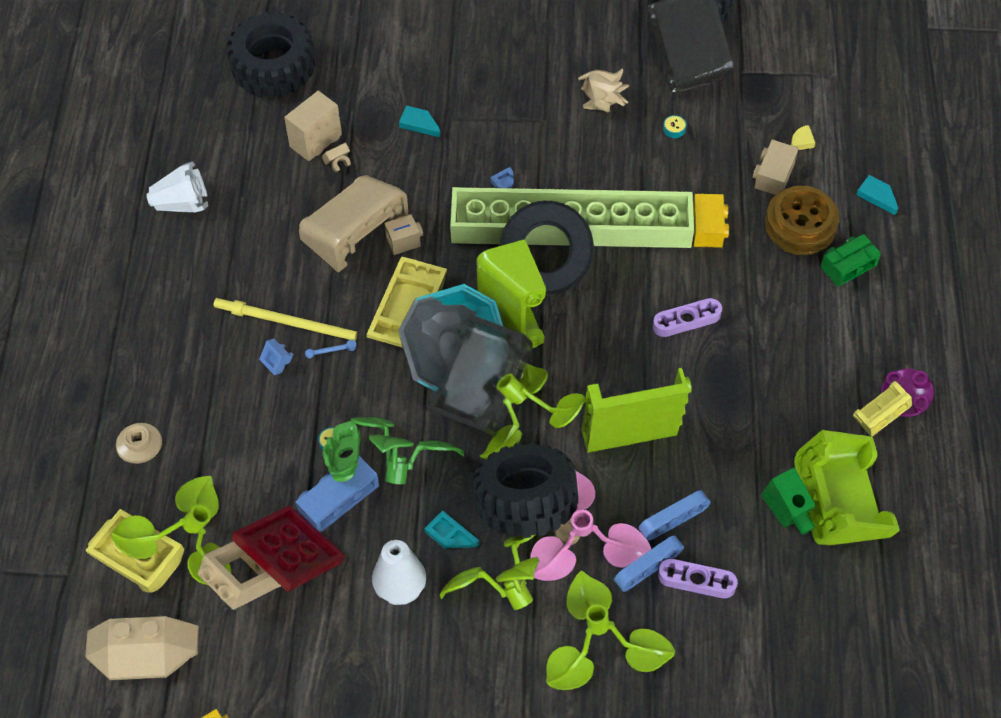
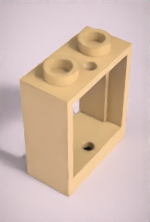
M234 542L205 554L198 571V575L233 610L281 586ZM240 557L258 574V576L242 584L223 566Z

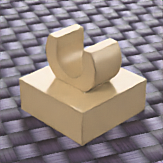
M346 143L325 152L322 156L325 165L332 162V169L335 172L340 170L337 165L338 161H343L346 167L351 164L350 159L346 156L350 151Z

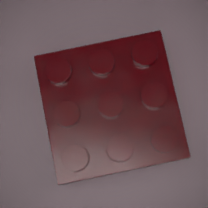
M290 505L235 531L231 539L287 592L341 564L345 557L336 546Z

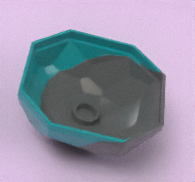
M465 284L415 298L398 329L412 380L444 397L494 382L510 351L496 301Z

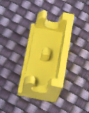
M894 381L887 390L861 410H856L853 417L872 437L912 406V397Z

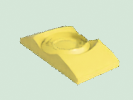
M401 256L367 332V338L403 348L398 329L414 299L442 291L447 269Z

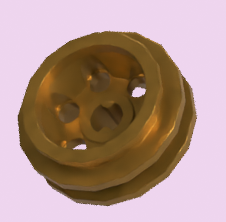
M810 186L790 187L781 190L771 199L765 217L766 233L771 241L785 252L794 255H811L823 251L833 242L840 222L839 211L833 200L817 188Z

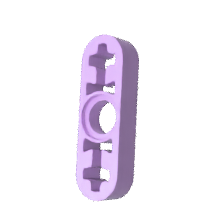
M709 298L659 312L654 317L653 331L658 336L668 337L716 323L721 317L722 305L716 299ZM707 308H710L711 311H715V312H714V314H711V312H710V311H706V309H707ZM688 313L694 317V320L686 322L680 316ZM664 321L665 324L669 325L668 327H665L663 324H660V322Z
M675 559L664 560L659 567L658 578L663 585L719 598H729L736 591L737 578L732 572ZM669 568L674 569L675 574L673 577L667 576ZM683 570H684V571H687V572H686V576H685V581H682V580H681V579H682ZM693 573H700L705 577V582L694 584L690 580V576ZM710 576L714 577L712 587L708 586ZM722 580H727V589L721 588L722 585L720 583Z

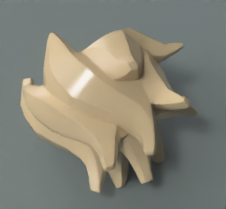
M623 69L617 73L593 70L580 76L578 80L585 79L581 89L591 99L583 107L585 109L602 110L608 113L610 112L611 105L618 103L624 106L625 103H628L619 94L629 87V84L619 82Z

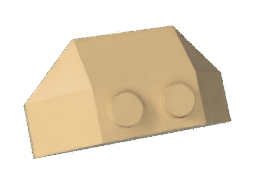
M166 616L108 619L88 630L85 657L109 680L165 678L181 667L189 658H193L198 654L199 627L198 625Z

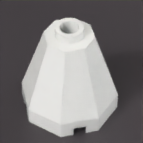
M194 162L183 164L149 187V192L147 193L149 205L151 207L154 206L157 211L198 212L206 209L208 201L203 202L202 196H207V191L200 171L192 169L195 166Z

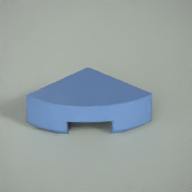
M510 167L490 177L491 183L495 188H513L514 176Z

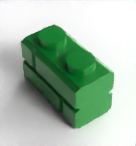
M862 234L857 238H848L838 248H829L823 255L821 269L839 287L876 267L881 254L871 244V241Z

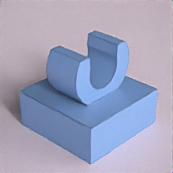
M275 339L266 341L259 360L274 375L283 372L285 364L291 362L294 354L288 353L285 350L284 344H279Z

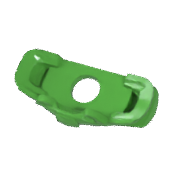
M351 421L337 425L333 430V436L327 438V444L323 447L322 454L325 465L329 468L328 471L332 474V479L338 482L350 480L358 467L360 431L356 423ZM353 450L349 457L340 458L344 451Z

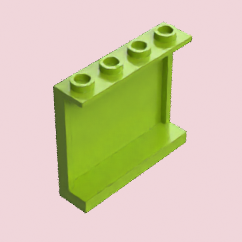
M678 368L674 385L603 399L598 384L588 385L581 428L587 453L677 436L679 427L682 425V416L685 415V405L688 404V394L692 390L690 379L684 376L683 369Z

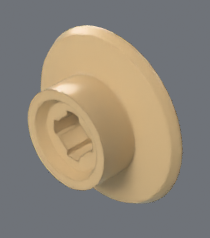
M135 423L126 427L116 440L118 455L124 461L135 464L151 460L157 455L162 446L161 433L156 427L147 423ZM140 438H142L141 441H135V442H134L135 439H140Z

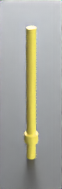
M216 298L214 301L215 308L231 311L233 315H248L356 341L357 331L248 306L242 301L235 300L232 302Z

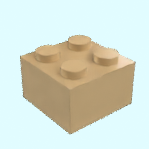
M320 91L315 92L284 117L290 147L308 161L320 155L332 142H336L342 135L338 105Z

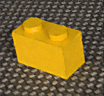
M695 194L693 202L694 247H723L724 238L729 236V224L725 223V219L728 218V204H724V195Z

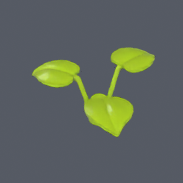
M526 364L519 381L512 374L505 375L498 382L497 389L505 397L503 403L508 408L513 425L501 428L480 457L487 459L494 451L497 453L503 447L508 446L509 448L519 443L522 432L517 430L519 422L511 403L518 405L525 399L530 398L553 413L549 421L554 428H561L569 424L578 415L583 404L586 402V397L578 393L570 394L559 401L557 408H553L533 395L547 381L548 373L545 369Z
M212 476L193 479L178 490L175 496L176 506L180 511L187 514L183 519H180L177 523L159 534L154 535L153 524L142 516L125 518L111 532L112 540L118 549L136 559H146L154 555L157 551L155 540L164 537L180 526H183L184 530L188 533H198L197 551L189 556L188 569L195 580L208 585L198 575V571L204 555L220 548L215 543H208L203 548L201 545L203 535L206 533L204 527L217 514L219 508ZM230 564L223 565L231 573Z
M523 536L509 537L504 542L505 547L511 546L515 566L512 569L504 571L496 578L497 582L506 581L504 583L505 589L496 583L485 571H482L481 567H476L453 577L440 593L441 600L446 593L465 587L477 578H485L500 592L502 598L508 597L514 610L521 609L530 604L533 598L526 586L525 579H534L535 569L540 560L538 557H534L520 562L517 549L521 543L531 538H523Z
M580 571L569 588L567 609L574 618L578 620L586 619L588 628L586 629L583 650L579 653L575 647L564 646L552 652L547 661L546 683L548 686L560 690L579 688L587 683L594 671L593 662L585 658L591 635H602L608 629H611L621 644L628 648L626 651V661L637 671L650 672L658 669L674 657L675 649L665 637L650 629L634 630L630 635V643L627 642L615 627L614 622L609 621L608 609L612 603L610 590L600 581Z

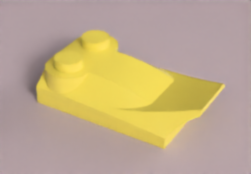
M119 509L114 517L107 520L91 539L86 552L136 583L142 591L155 592L164 585L179 566L184 548L181 544L165 535L155 540L157 551L149 558L136 559L124 554L113 542L111 532L122 520L131 515ZM157 530L154 531V535L160 533Z

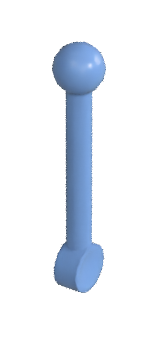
M349 340L343 345L317 350L307 349L305 356L313 358L317 354L343 349L354 351L356 349V342Z

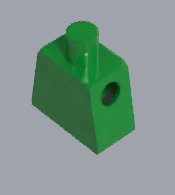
M792 468L773 478L761 493V497L781 525L787 528L795 524L801 535L812 531L815 525L808 515L814 509L815 503L796 469Z

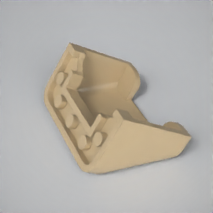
M368 175L360 176L349 187L301 221L299 225L300 239L339 273L347 266V262L344 261L345 257L349 252L351 254L355 252V244L385 220L389 222L409 215L407 195L398 187Z

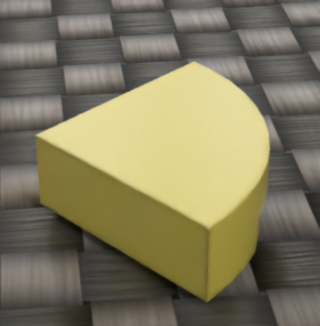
M809 125L799 128L794 133L791 146L799 148L798 150L814 148L815 141Z

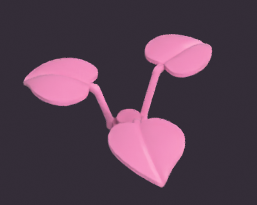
M576 471L579 503L571 517L572 531L565 545H563L559 538L553 536L544 537L537 541L531 552V558L538 557L540 560L535 569L534 578L543 581H554L570 574L575 567L576 556L568 548L571 546L576 535L584 537L591 532H595L602 541L607 542L603 549L606 560L618 568L627 567L650 551L651 547L643 534L628 524H614L609 529L608 537L603 535L598 526L593 525L591 513L584 509L592 505L595 499V488L587 477Z

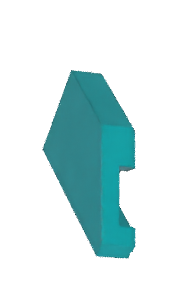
M410 106L405 107L399 121V128L440 137V129L427 110Z
M869 175L858 189L857 196L896 215L898 206L890 185Z
M444 511L424 528L425 533L444 549L477 547L479 545V540Z

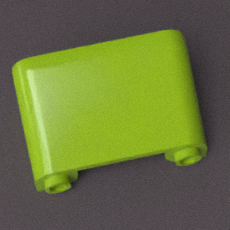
M520 240L482 252L477 257L478 292L496 301L504 331L523 347L535 348L544 343V334L539 329L530 307H536L542 303L546 295V287L526 240Z
M822 430L797 451L794 461L795 469L815 503L814 509L808 516L815 525L812 534L817 544L830 546L892 537L900 531L897 519L892 512H878L867 469L873 465L877 458L873 437Z

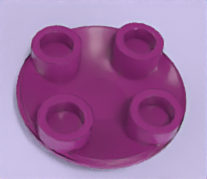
M900 369L888 373L882 385L881 394L889 388L891 383L896 381L912 397V406L900 416H916L930 406L934 390L925 372L915 369Z

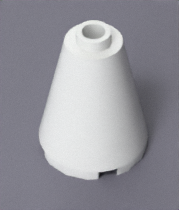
M392 540L384 545L372 574L373 587L376 594L380 598L382 597L389 601V603L394 605L407 604L414 601L425 587L426 571L406 543L400 540Z

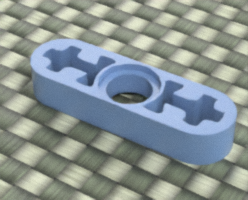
M702 490L694 492L646 519L639 526V530L647 541L655 539L703 512L711 502Z
M671 536L622 569L616 575L614 581L623 592L627 591L657 571L664 560L677 557L684 549V546L676 536Z

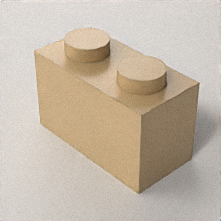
M771 140L769 148L764 147L760 158V161H763L762 164H757L754 170L753 178L756 179L755 189L774 195L784 190L795 165L799 148Z

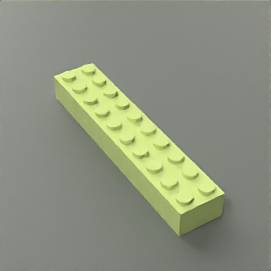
M453 187L451 243L500 244L503 229L512 215L526 205L546 200L564 203L575 209L586 220L592 232L594 246L692 247L694 234L692 192ZM542 225L534 228L525 239L527 245L570 246L566 234L559 228L551 225Z

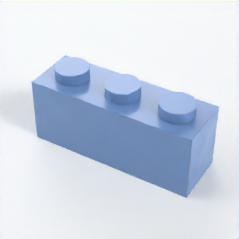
M359 456L358 467L350 480L338 482L332 479V474H327L311 490L304 491L296 501L298 513L321 533L379 487L378 475Z

